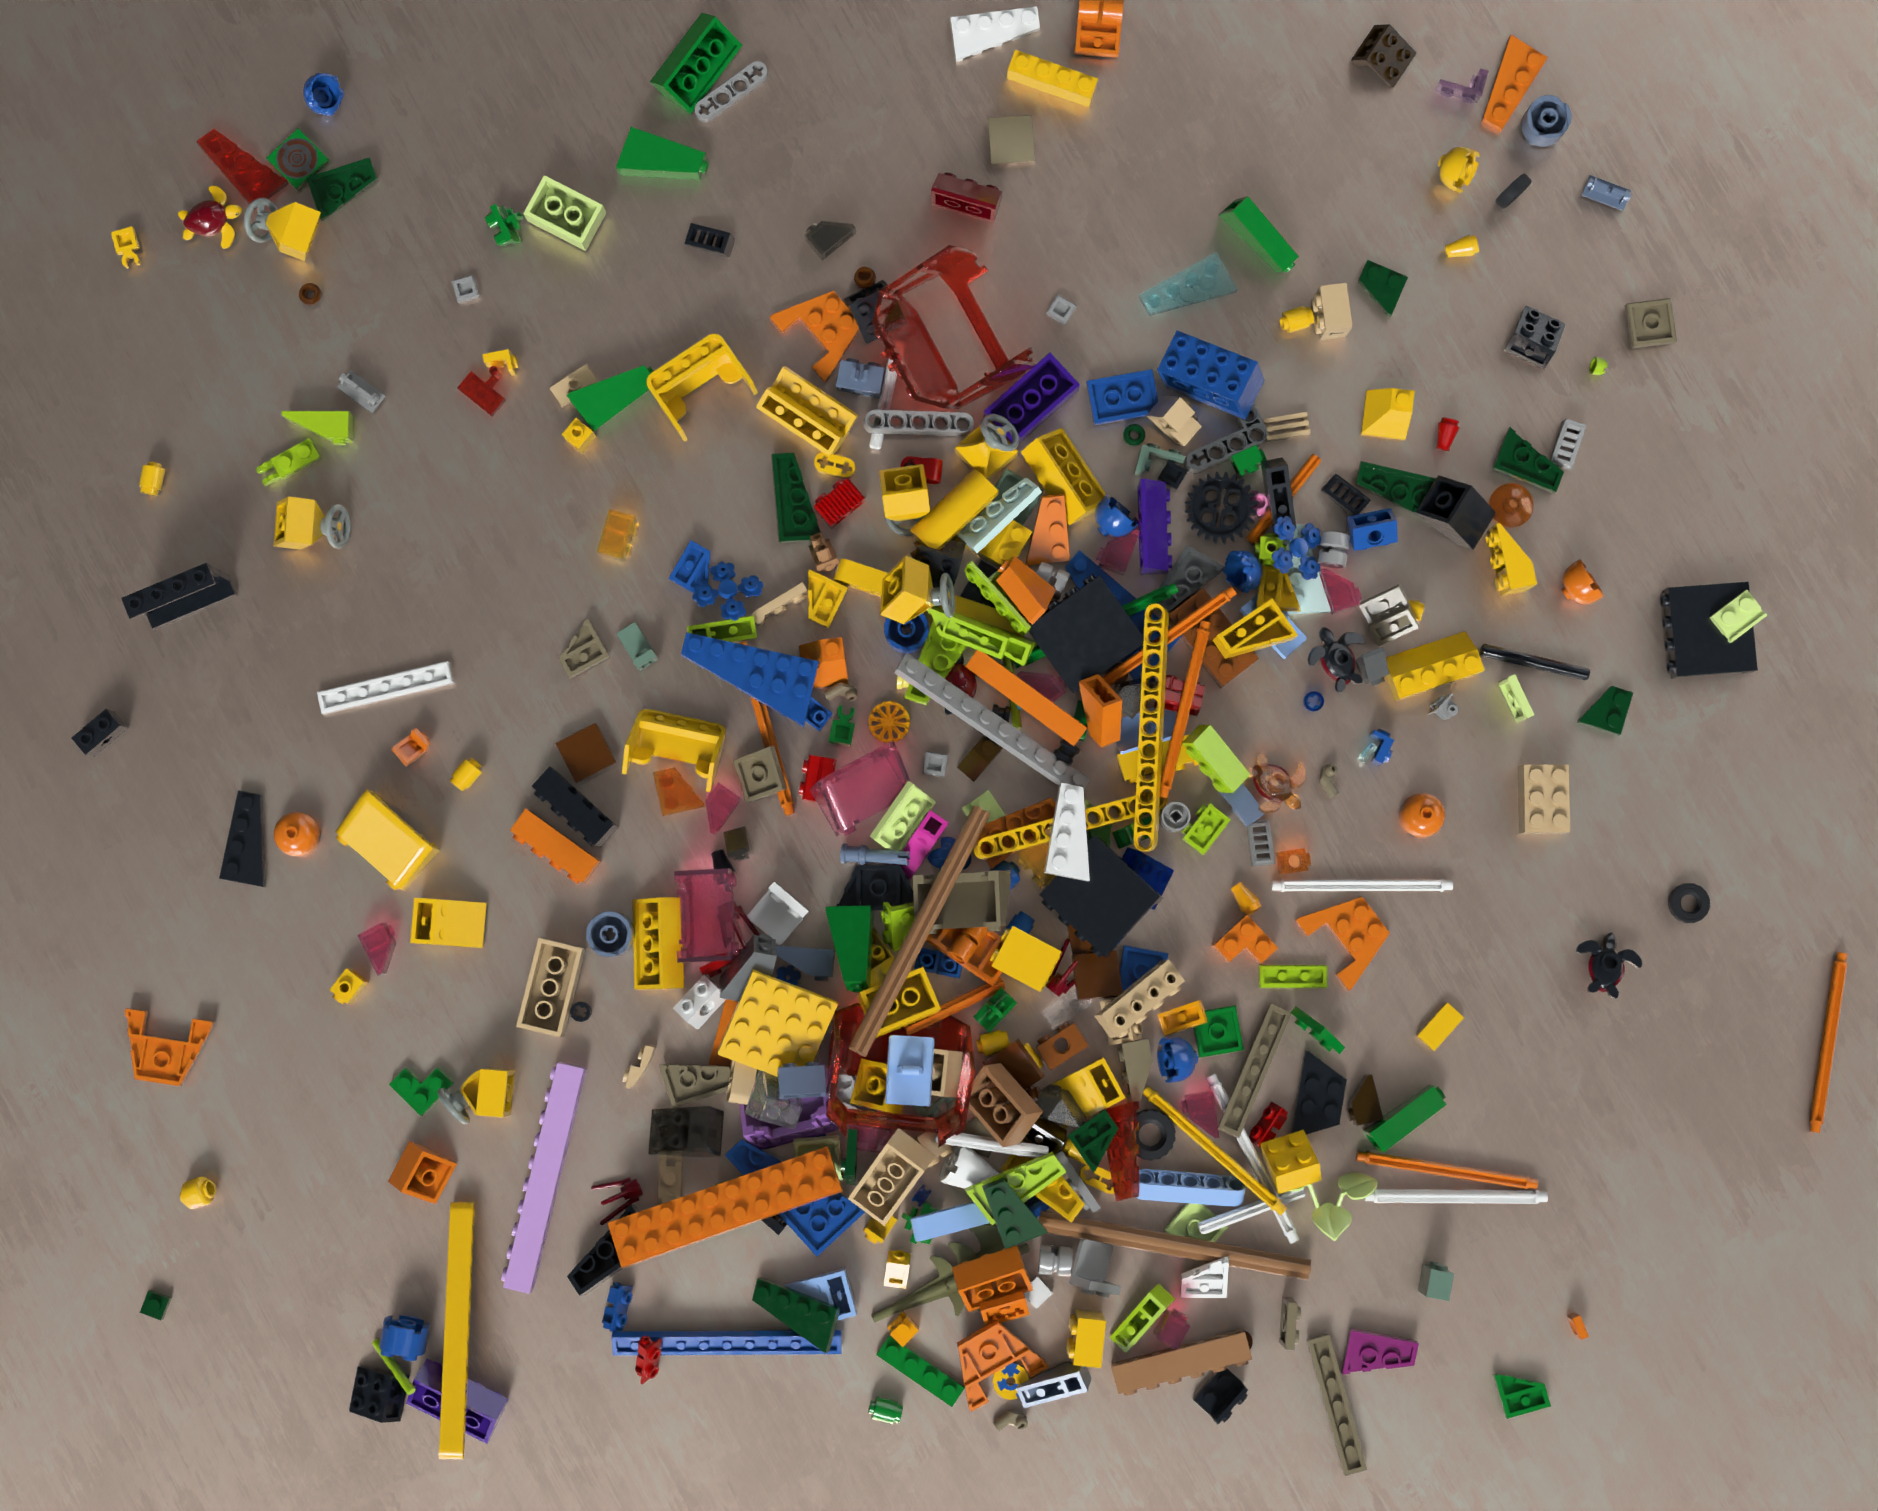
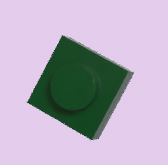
M149 1290L139 1313L161 1321L165 1317L172 1298Z

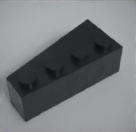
M550 766L532 785L536 790L533 794L542 802L547 800L552 805L550 809L559 817L563 815L568 820L567 825L575 832L579 830L585 836L583 839L592 847H602L619 828Z

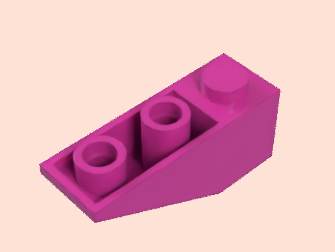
M931 810L903 849V851L910 852V859L907 858L910 861L909 865H902L910 880L949 825L947 821Z

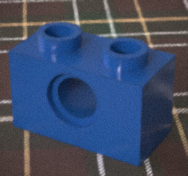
M1391 508L1347 517L1348 535H1350V543L1354 551L1398 542L1397 519Z

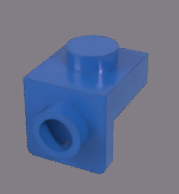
M1382 729L1373 730L1369 734L1370 737L1380 741L1371 762L1377 765H1381L1383 762L1387 763L1393 753L1390 748L1394 739L1390 738V733Z

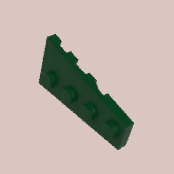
M772 454L778 542L811 541L810 536L820 533V529L795 454Z
M757 1278L752 1301L818 1349L828 1353L841 1308L766 1278Z

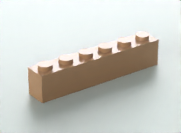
M1240 1329L1111 1363V1368L1118 1394L1124 1393V1396L1137 1393V1389L1146 1387V1390L1160 1387L1159 1383L1168 1381V1384H1175L1181 1382L1182 1377L1198 1378L1203 1376L1205 1371L1221 1372L1226 1370V1366L1235 1364V1367L1244 1366L1249 1363L1248 1360H1252L1245 1330Z

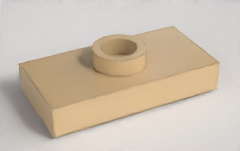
M587 364L550 387V390L563 408L571 403L566 396L568 393L597 383L598 380Z

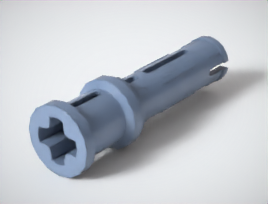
M846 843L842 844L840 851L841 863H847L848 861L859 862L860 865H865L868 862L908 866L910 862L907 860V858L910 859L909 851L869 849L866 845L855 847L848 846Z

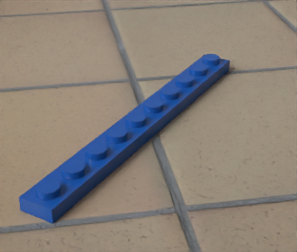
M794 1330L614 1331L611 1337L613 1356L639 1355L638 1341L642 1336H649L653 1342L661 1338V1355L842 1354L841 1330H835L828 1353L818 1349Z

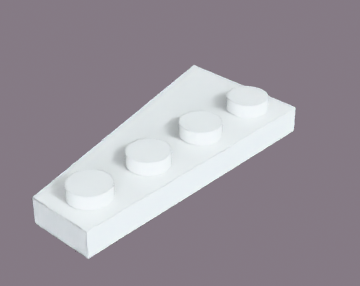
M1037 6L950 17L956 62L970 55L980 54L983 50L991 47L1001 46L1004 42L1016 40L1040 31Z
M1060 783L1044 873L1088 882L1090 881L1083 787Z

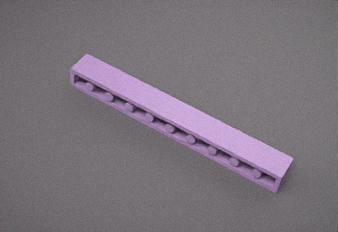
M558 1062L557 1066L552 1067L550 1079L553 1082L545 1095V1101L548 1103L546 1111L542 1110L539 1120L542 1128L541 1132L536 1134L534 1146L537 1147L536 1153L531 1155L528 1168L531 1169L530 1177H526L523 1191H526L524 1200H520L517 1213L521 1215L519 1223L515 1222L512 1236H515L514 1244L508 1248L507 1258L510 1260L508 1268L504 1267L501 1281H504L503 1288L528 1294L534 1290L587 1070L585 1067Z

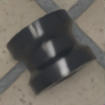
M993 704L992 712L1009 723L1011 707L1001 708L997 704Z
M1062 738L1060 747L1055 749L1053 754L1069 765H1072L1074 756L1079 754L1081 750Z

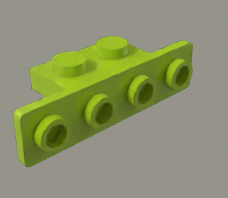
M970 561L964 570L968 580L980 588L983 597L990 600L995 605L997 612L1001 616H1005L1010 622L1012 629L1024 637L1031 626L1018 613L1020 610L996 581L1000 572L996 571L987 578L974 562Z

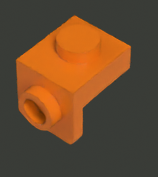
M415 727L409 736L393 746L392 752L407 767L427 752L430 745L429 739L424 732L419 731Z

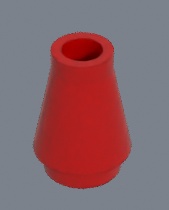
M1441 418V422H1438L1436 449L1450 450L1460 429L1458 420Z

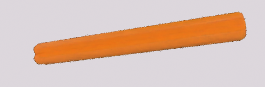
M1312 454L1290 481L1292 498L1320 464L1321 459L1317 455ZM1269 509L1246 537V540L1252 545L1259 541L1260 537L1264 535L1272 524Z
M999 977L993 986L985 983L940 1005L941 1010L938 1013L903 1027V1030L907 1035H911L994 995L1000 988L1005 989L1004 981Z

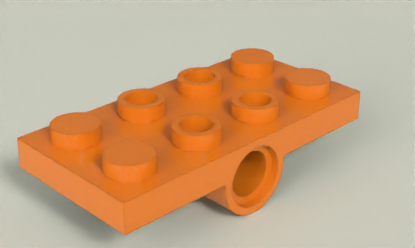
M1079 0L1075 54L1118 58L1124 0Z
M987 927L937 929V934H929L926 942L991 986L995 984L1002 973L992 967L993 962L990 959L995 949L1000 950L1004 942L1001 941L1002 937L995 932L987 931Z

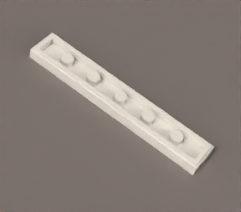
M445 661L319 691L317 696L321 714L324 715L454 684L450 663Z

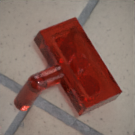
M495 366L490 367L489 373L491 377L486 383L471 371L457 387L460 392L491 417L506 402V399L493 389L502 377V374Z

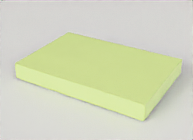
M907 781L869 837L887 850L903 851L928 812L936 804V801L916 785Z

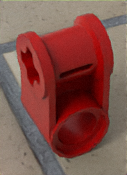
M907 456L901 461L900 467H906L908 464L912 466L923 464L926 483H941L943 460Z

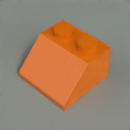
M409 1141L388 1182L402 1193L436 1204L457 1163L426 1146Z

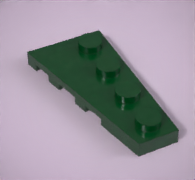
M1361 461L1355 484L1416 514L1417 508L1436 478Z

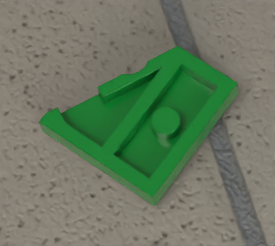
M1497 1373L1493 1374L1505 1418L1509 1419L1551 1407L1544 1383Z

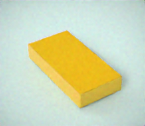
M1446 1002L1416 1036L1432 1051H1435L1464 1017Z

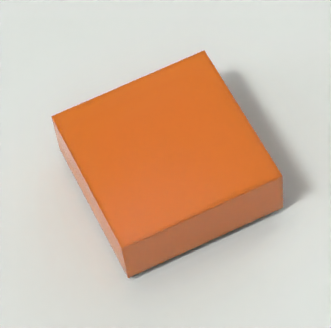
M1575 1312L1567 1315L1574 1335L1581 1340L1588 1338L1589 1335L1581 1316Z

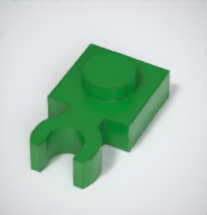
M842 706L838 707L837 716L840 720L833 719L828 743L851 747L855 724L849 723V721L854 717V708H851L849 715H844L842 713Z

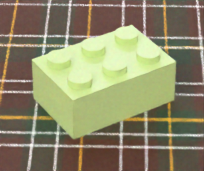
M544 175L523 214L526 220L533 225L586 251L605 217L606 211L602 204Z

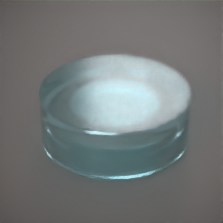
M1370 743L1359 755L1358 760L1364 765L1378 747Z

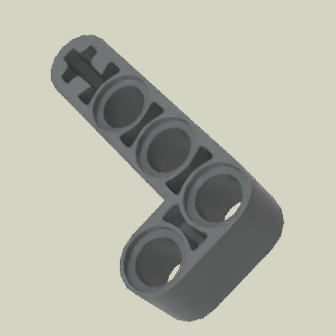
M1253 405L1250 410L1252 414L1251 420H1245L1236 416V422L1240 428L1239 431L1191 451L1186 457L1185 469L1191 474H1197L1230 460L1232 455L1254 445H1257V447L1261 446L1267 437V429L1256 406ZM1251 432H1260L1262 438L1260 440L1253 439ZM1230 441H1240L1241 448L1234 449L1231 446ZM1218 449L1221 452V457L1214 458L1210 454V450ZM1205 456V459L1201 460L1198 466L1191 464L1193 458L1197 461Z

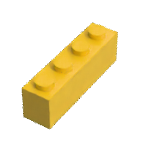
M1018 50L1014 51L1007 71V79L1086 107H1090L1098 83V78Z
M1190 734L1185 735L1184 738H1183V741H1184ZM1171 740L1163 742L1161 776ZM1183 744L1175 772L1186 769L1185 764L1194 763V766L1199 765L1195 759L1188 756ZM1154 745L1146 747L1145 754L1148 757L1154 755ZM1138 750L1117 754L1116 759L1123 782L1129 781V784L1136 783ZM1148 767L1144 771V776L1150 775L1152 778L1154 776L1153 768Z

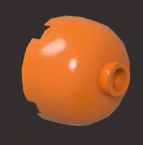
M1579 559L1565 570L1562 579L1565 587L1561 590L1568 600L1572 598L1578 604L1588 605L1600 600L1604 595L1592 574L1588 570L1586 571V565Z
M1418 793L1408 797L1402 804L1399 812V819L1403 829L1418 838L1430 837L1437 833L1444 825L1446 817L1445 808L1441 801L1434 795L1427 793Z
M291 812L282 816L276 823L274 841L277 847L287 855L293 857L306 856L312 853L318 846L321 829L318 822L311 815L302 812Z

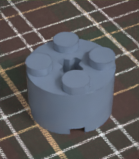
M1544 95L1537 98L1529 106L1522 118L1521 128L1526 141L1531 145L1547 147L1557 143L1571 123L1570 108L1566 103L1564 104L1558 97L1553 95Z
M611 911L595 916L589 922L586 930V939L590 947L596 954L604 957H617L625 954L631 948L635 937L632 922L625 915ZM611 928H613V932L616 935L609 941L606 931H611Z

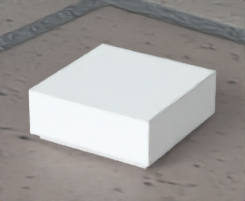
M1038 1276L1031 1281L1033 1290L1024 1293L1026 1299L1036 1309L1053 1294Z

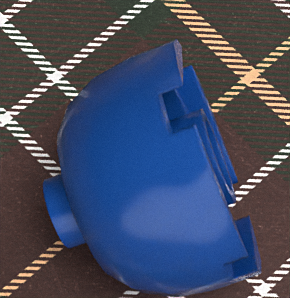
M1108 494L1102 498L1095 510V520L1099 524L1097 529L1106 537L1109 534L1113 537L1127 536L1138 526L1139 521L1136 517L1131 519L1129 517L1130 511L1114 497L1109 499Z
M1162 1038L1158 1044L1162 1045V1051H1157L1161 1076L1167 1077L1166 1083L1180 1082L1187 1079L1193 1073L1195 1064L1198 1062L1197 1052L1183 1038Z

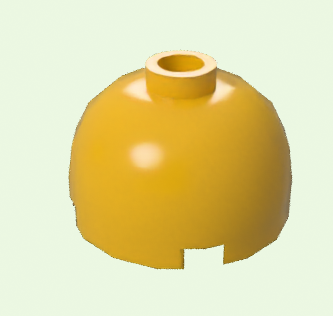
M1463 146L1455 147L1446 155L1443 154L1438 162L1440 167L1439 176L1443 184L1457 193H1462L1464 190L1460 188L1463 187L1464 183L1468 186L1475 176L1479 162L1475 160L1476 156L1480 157V153L1472 148Z

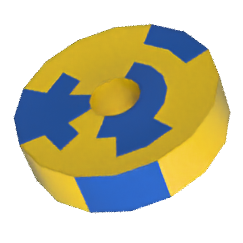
M1016 1362L994 1373L992 1379L997 1394L1009 1400L1018 1399L1019 1395L1016 1386L1029 1380L1025 1368ZM1008 1377H1013L1015 1382L1008 1384L1006 1380Z

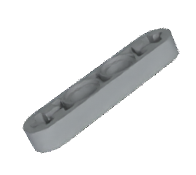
M760 61L751 63L701 99L695 106L697 119L701 122L712 121L764 83L768 77L766 65ZM754 69L758 71L762 69V76L754 75ZM748 74L749 78L752 77L753 83L750 84L749 79L745 75ZM739 80L746 83V88L742 91L734 88V84ZM725 93L729 96V99L726 103L721 104L716 100L717 96ZM711 100H713L714 105L717 107L716 110L714 109V106L711 105ZM702 107H704L705 109L709 108L708 115H706L705 113L701 114Z

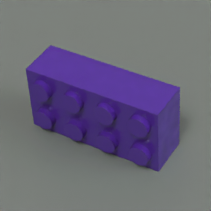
M1050 352L985 409L983 417L988 414H997L1007 419L1015 427L1019 435L1020 444L1079 391L1080 384ZM992 421L995 426H1004L997 421ZM1007 432L1006 438L1012 443V436L1010 432Z

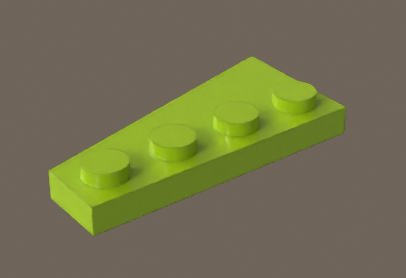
M933 620L918 661L945 679L967 646L940 636ZM909 683L905 699L927 705L931 698Z
M1050 1152L966 1187L965 1191L990 1224L994 1225L995 1220L982 1188L983 1185L1004 1178L1021 1200L1026 1202L1065 1174L1066 1170L1054 1153Z

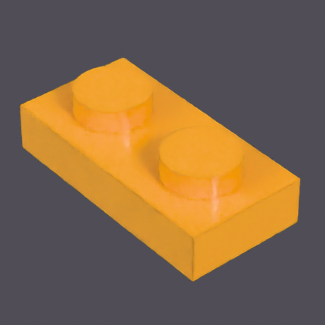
M1201 1000L1157 1014L1164 1036H1169L1208 1022Z

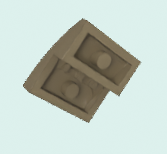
M1032 115L988 118L991 164L1035 161Z
M1400 584L1359 603V607L1369 623L1368 628L1378 646L1419 628L1412 607Z

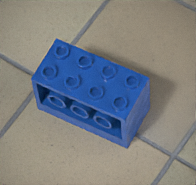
M1178 330L1157 369L1167 389L1245 420L1265 381L1257 361Z

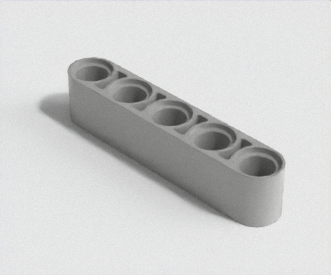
M871 410L863 420L864 429L872 434L965 436L974 425L972 416L965 412ZM876 417L880 425L874 427L870 425L868 419ZM894 417L899 418L902 426L894 427L891 424V419ZM913 419H921L924 426L917 428L913 424ZM942 419L946 427L938 428L935 420ZM961 419L966 421L967 429L959 428L957 421Z

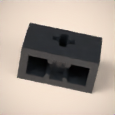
M105 709L71 739L85 755L95 757L124 733L128 727L115 711Z

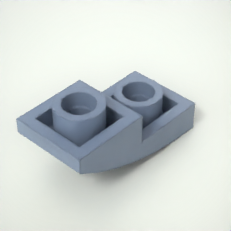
M1243 783L1234 793L1219 792L1232 806V812L1246 827L1264 815V811Z

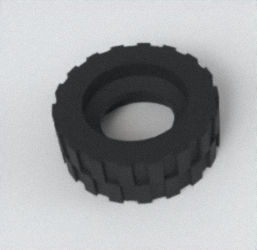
M1153 1109L1138 1111L1129 1119L1125 1127L1126 1144L1132 1153L1141 1159L1149 1161L1161 1159L1173 1148V1143L1176 1139L1175 1128L1172 1121L1160 1111ZM1145 1124H1155L1161 1130V1139L1154 1146L1144 1145L1139 1139V1131Z

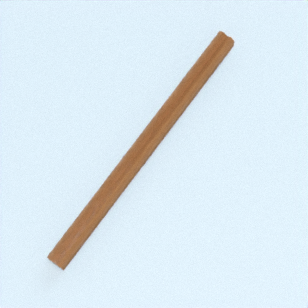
M973 806L848 1047L850 1050L866 1057L991 815L988 811L982 810L978 806Z
M1040 1211V1223L1045 1226L1048 1233L1088 1239L1205 1262H1213L1220 1258L1228 1257L1229 1266L1304 1280L1309 1279L1311 1272V1259L1075 1217L1071 1223L1058 1213Z

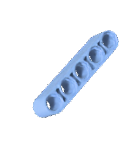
M1140 1169L1135 1173L1132 1192L1136 1198L1141 1200L1236 1207L1243 1203L1246 1186L1232 1175Z
M974 1202L910 1218L916 1242L990 1223Z

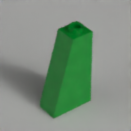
M631 127L616 169L618 174L622 176L700 180L702 173L706 174L709 161H707L705 152Z
M1249 196L1234 200L1219 214L1275 273H1287L1295 266L1294 261L1299 256Z
M643 365L572 391L566 396L590 428L595 431L649 390L647 378L654 370Z
M871 906L826 907L827 919L847 990L860 993L863 990L869 989L874 922Z
M1428 1085L1384 1115L1383 1120L1374 1122L1362 1131L1375 1150L1385 1152L1447 1104L1443 1100L1446 1097L1439 1087L1435 1088L1433 1085Z

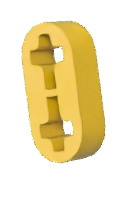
M821 452L814 459L816 470L822 474L841 479H850L855 474V464L849 458L835 454L828 456ZM824 458H827V461L833 464V466L826 465L825 468H821V464L818 461H823ZM845 463H848L849 468L852 470L847 471L846 474L842 473L841 468L836 467L837 465L844 466Z
M1088 1164L1081 1167L1079 1172L1080 1178L1086 1184L1108 1194H1114L1119 1191L1121 1180L1115 1173L1098 1166L1094 1173L1099 1175V1178L1091 1177L1087 1180L1084 1171L1085 1169L1090 1170ZM1102 1177L1107 1180L1114 1177V1182L1117 1184L1116 1187H1111L1110 1190L1107 1189V1184L1101 1181Z

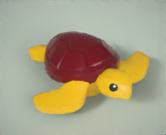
M210 186L208 190L214 197V201H203L194 206L189 212L185 210L178 212V216L184 221L183 224L186 227L183 231V239L190 240L195 234L210 237L221 231V247L227 249L235 239V231L227 223V219L237 218L243 209L235 204L225 207L228 201L225 192L217 186Z

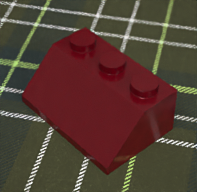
M948 172L944 174L938 173L931 189L932 205L995 222L1002 199V191L998 187L979 185L973 179H958L956 175Z

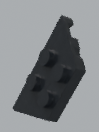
M856 865L852 878L847 883L844 889L845 892L836 906H871L872 911H884V902H889L892 907L914 902L913 887L902 865Z
M1304 1051L1291 1128V1133L1304 1130L1306 1135L1340 1125L1347 1079L1309 1051Z

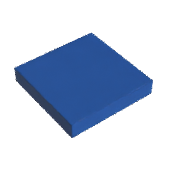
M1124 945L1120 963L1122 991H1125L1161 960H1167L1169 953Z

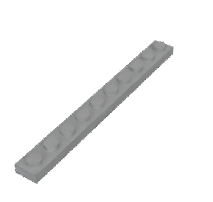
M906 653L902 657L894 671L899 677L1058 786L1060 783L1083 787V791H1085L1090 779L910 654Z

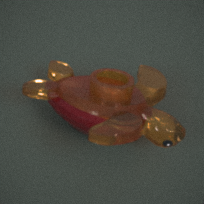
M1260 753L1256 760L1258 765H1255L1253 768H1247V771L1251 774L1248 778H1253L1257 791L1261 796L1269 800L1261 804L1258 809L1263 813H1274L1280 809L1281 802H1285L1291 809H1300L1301 801L1296 794L1292 793V790L1304 784L1306 778L1305 767L1299 764L1295 774L1290 778L1289 774L1282 767L1267 764L1266 755Z

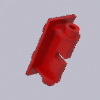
M1271 1101L1269 1106L1264 1109L1257 1125L1251 1129L1250 1141L1261 1148L1260 1143L1274 1139L1277 1134L1271 1131L1272 1127L1280 1130L1288 1118L1287 1114L1289 1112Z
M642 1336L638 1341L639 1355H637L635 1371L638 1376H641L640 1384H644L658 1374L661 1338L653 1342L649 1336Z

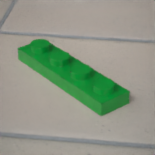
M891 1335L887 1337L876 1354L951 1407H953L965 1389V1386L907 1346L902 1347Z

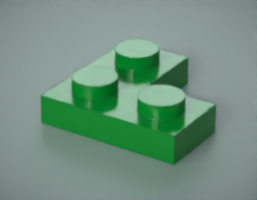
M1295 1006L1290 1012L1297 1019L1294 1023L1303 1031L1308 1028L1310 1030L1309 1034L1320 1042L1319 1044L1330 1052L1333 1049L1340 1054L1345 1049L1323 1025Z
M439 1067L423 1082H420L407 1068H404L389 1085L420 1116H423L439 1099L438 1089L445 1088L448 1090L454 1082Z

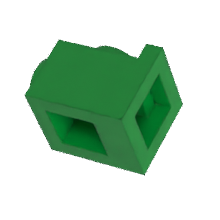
M1257 445L1234 454L1230 458V462L1239 480L1244 477L1245 472L1251 474L1258 471L1261 461L1267 460L1263 450H1259Z

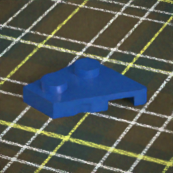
M690 540L668 579L695 594V587L708 585L710 551Z

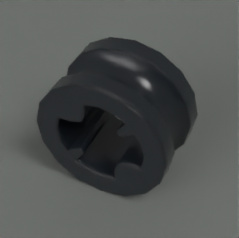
M580 1001L572 1005L570 1014L575 1021L584 1022L590 1018L592 1009L588 1003ZM578 1006L587 1009V1012H584L586 1014L584 1018L581 1015L576 1016L575 1011H578L576 1009Z

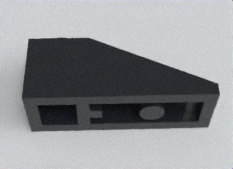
M1283 457L1261 461L1263 482L1273 530L1274 525L1277 524V518L1285 516L1291 518L1292 524L1296 528L1288 464Z

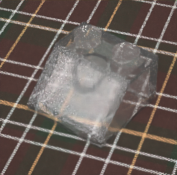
M759 1070L745 1114L760 1121L795 1130L803 1108L801 1098L779 1099L778 1077Z

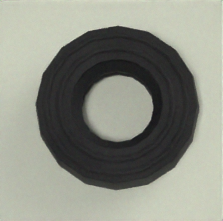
M1525 173L1520 175L1495 200L1496 204L1501 209L1509 206L1529 187L1532 182Z
M1684 883L1677 886L1670 893L1668 908L1671 915L1678 921L1696 923L1708 914L1710 898L1701 886L1694 883ZM1687 894L1693 895L1697 900V907L1692 912L1685 911L1681 906V900Z

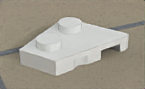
M1228 1257L1220 1258L1182 1273L1181 1298H1227Z

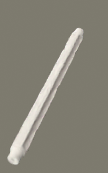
M1443 878L1439 880L1280 879L1272 880L1271 889L1272 891L1280 890L1281 892H1443L1444 890H1453V881L1444 880Z
M1216 1074L1207 1078L1210 1084L1209 1088L1212 1090L1224 1113L1229 1097L1222 1086V1082H1219ZM1243 1128L1240 1137L1236 1139L1257 1181L1280 1199ZM1273 1210L1284 1232V1236H1287L1290 1244L1300 1240L1296 1233L1297 1229L1294 1227L1287 1211L1280 1216Z
M1375 1189L1371 1195L1364 1198V1201H1373L1374 1203L1538 1204L1539 1202H1547L1548 1194L1547 1192H1538V1190Z

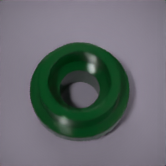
M1138 424L1127 426L1123 432L1124 441L1130 446H1139L1145 439V430ZM1132 432H1136L1138 434V438L1132 439L1130 437V434Z

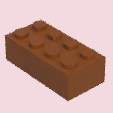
M1204 588L1169 614V623L1172 627L1212 599ZM1218 608L1201 620L1211 623L1202 666L1221 689L1259 658L1253 651L1227 659L1224 658L1212 640L1232 626V624L1221 609ZM1201 621L1180 635L1191 652H1193L1197 629H1199Z

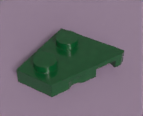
M1367 260L1358 283L1364 290L1369 292L1370 297L1375 303L1378 302L1384 309L1385 314L1391 317L1408 277Z
M1610 686L1594 702L1591 708L1578 719L1577 723L1618 736L1621 735L1634 692Z
M1105 1109L1068 1135L1092 1172L1096 1171L1118 1130V1126Z

